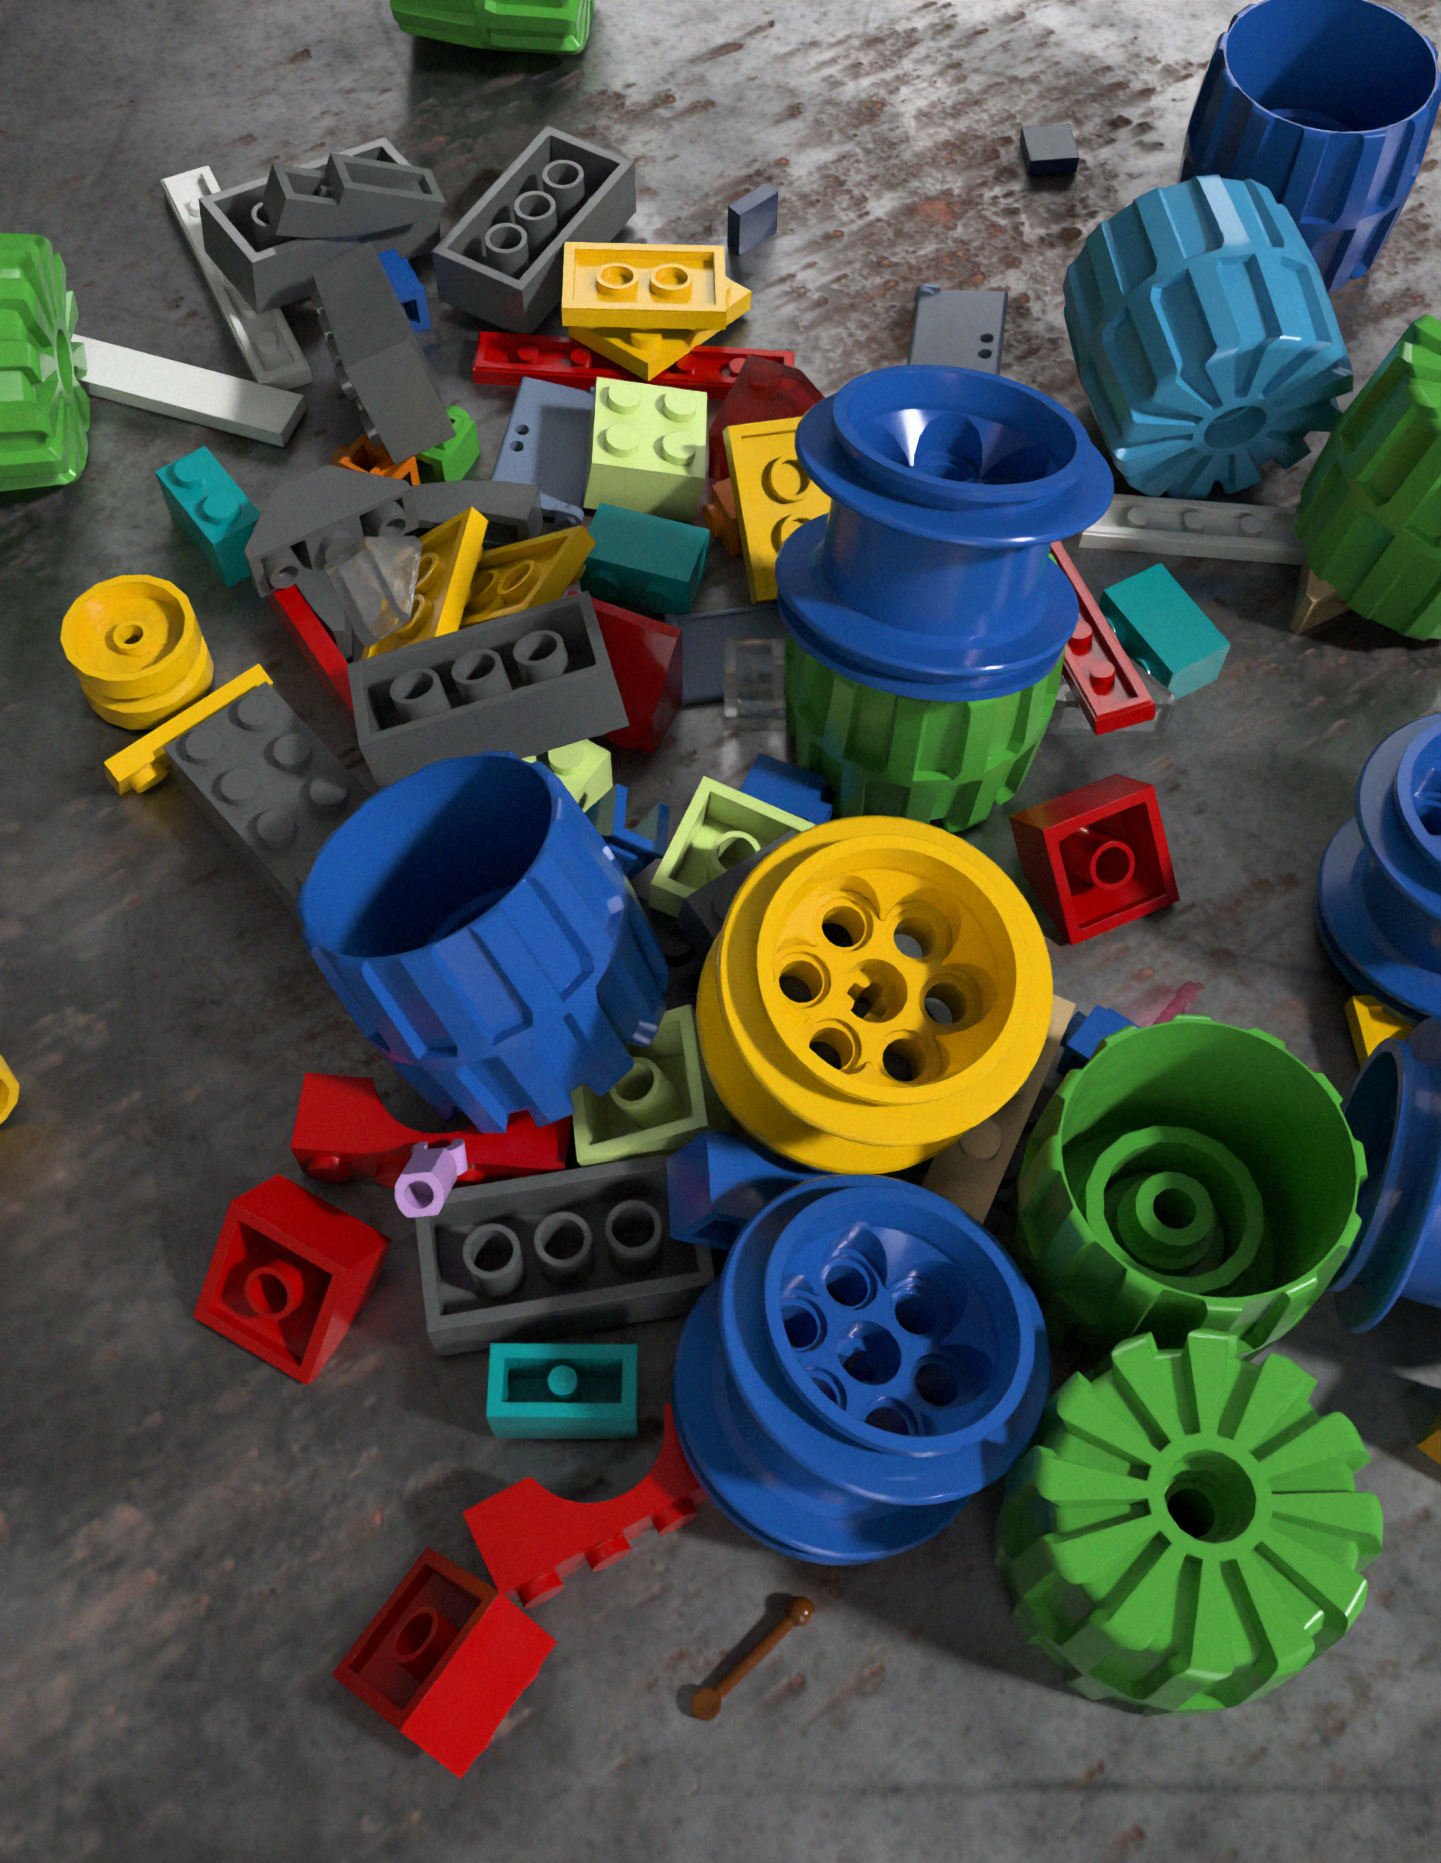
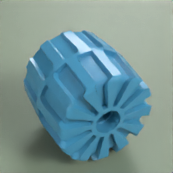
M1219 174L1195 176L1189 181L1165 188L1157 187L1134 198L1130 205L1109 220L1102 221L1085 239L1086 244L1075 262L1068 266L1063 281V293L1066 301L1064 318L1084 395L1113 463L1124 475L1128 485L1152 497H1158L1166 492L1168 498L1204 500L1209 496L1213 483L1220 481L1224 493L1232 494L1260 484L1262 482L1260 466L1274 459L1286 470L1310 454L1311 450L1303 439L1310 431L1332 432L1344 413L1339 409L1336 397L1353 391L1354 373L1320 270L1289 211L1283 204H1277L1268 187L1252 179H1245L1244 181L1221 178Z

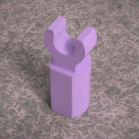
M462 1138L454 1139L452 1144L445 1148L428 1149L427 1142H419L412 1147V1157L395 1184L394 1196L399 1210L407 1218L439 1214L457 1176L468 1169L465 1142Z

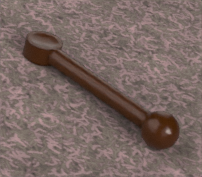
M795 1596L790 1599L786 1605V1615L712 1688H701L695 1692L691 1700V1708L698 1719L707 1722L717 1718L722 1708L721 1701L796 1626L803 1627L811 1623L815 1615V1608L810 1599L804 1596Z

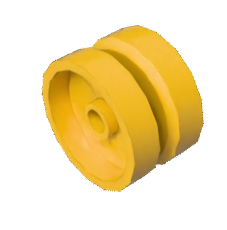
M121 575L97 583L76 598L63 618L60 641L75 676L80 681L91 708L108 723L129 730L156 729L204 699L212 686L214 664L187 595L170 581L150 575Z

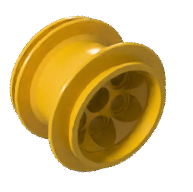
M867 815L825 822L796 834L776 847L749 873L738 889L727 911L722 929L716 936L707 954L700 975L696 1001V1023L703 1062L718 1097L732 1117L755 1140L775 1154L804 1167L832 1174L873 1175L903 1170L940 1154L956 1143L972 1127L997 1112L1026 1081L1039 1058L1050 1026L1053 1006L1051 962L1045 938L1025 897L996 863L965 840L941 828L902 817ZM833 923L845 928L851 935L853 946L840 947L828 941L823 933L822 925ZM904 934L914 938L920 945L922 958H910L902 954L895 944L894 935ZM783 977L801 979L809 987L812 1000L806 1003L790 1000L783 994L779 979ZM861 996L868 999L872 1004L868 1014L863 1019L857 1017L851 1011L854 1003ZM935 998L947 1005L952 1015V1024L943 1025L935 1022L925 1009L924 999ZM825 1042L833 1046L840 1056L841 1069L837 1070L822 1060L809 1048V1044ZM891 1052L904 1057L911 1067V1081L904 1082L891 1077L884 1068L883 1053Z

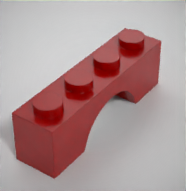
M305 1072L290 1149L302 1172L307 1173L308 1176L315 1180L326 1183H343L348 1180L349 1176L374 1178L377 1183L383 1186L395 1188L398 1178L412 1157L411 1149L419 1142H427L428 1149L445 1148L451 1145L454 1139L462 1138L465 1142L468 1169L457 1176L452 1189L571 1170L575 1137L572 1115L543 1127H537L529 1110L511 1113L507 1123L506 1134L479 1133L476 1130L475 1124L451 1133H424L404 1126L385 1110L373 1078Z
M671 1402L663 1405L665 1430L659 1456L647 1476L625 1494L597 1503L574 1502L554 1495L529 1476L462 1512L497 1590L513 1604L521 1601L524 1609L537 1606L565 1588L561 1578L587 1564H589L592 1572L605 1569L620 1561L632 1551L629 1541L653 1528L656 1529L659 1536L666 1535L689 1523L698 1515L695 1505L709 1497L697 1482L682 1452L674 1426Z

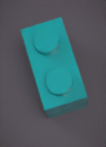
M206 446L155 471L171 517L227 588L251 576L244 555V549L261 513Z
M600 503L588 529L589 534L597 543L583 563L585 570L580 577L581 591H589V593L605 600L615 599L646 607L660 614L675 612L676 615L691 613L709 568V529Z
M1161 563L1103 590L1098 607L1150 696L1160 708L1217 680L1231 644Z
M490 1343L486 1419L494 1438L638 1439L640 1395L638 1344Z

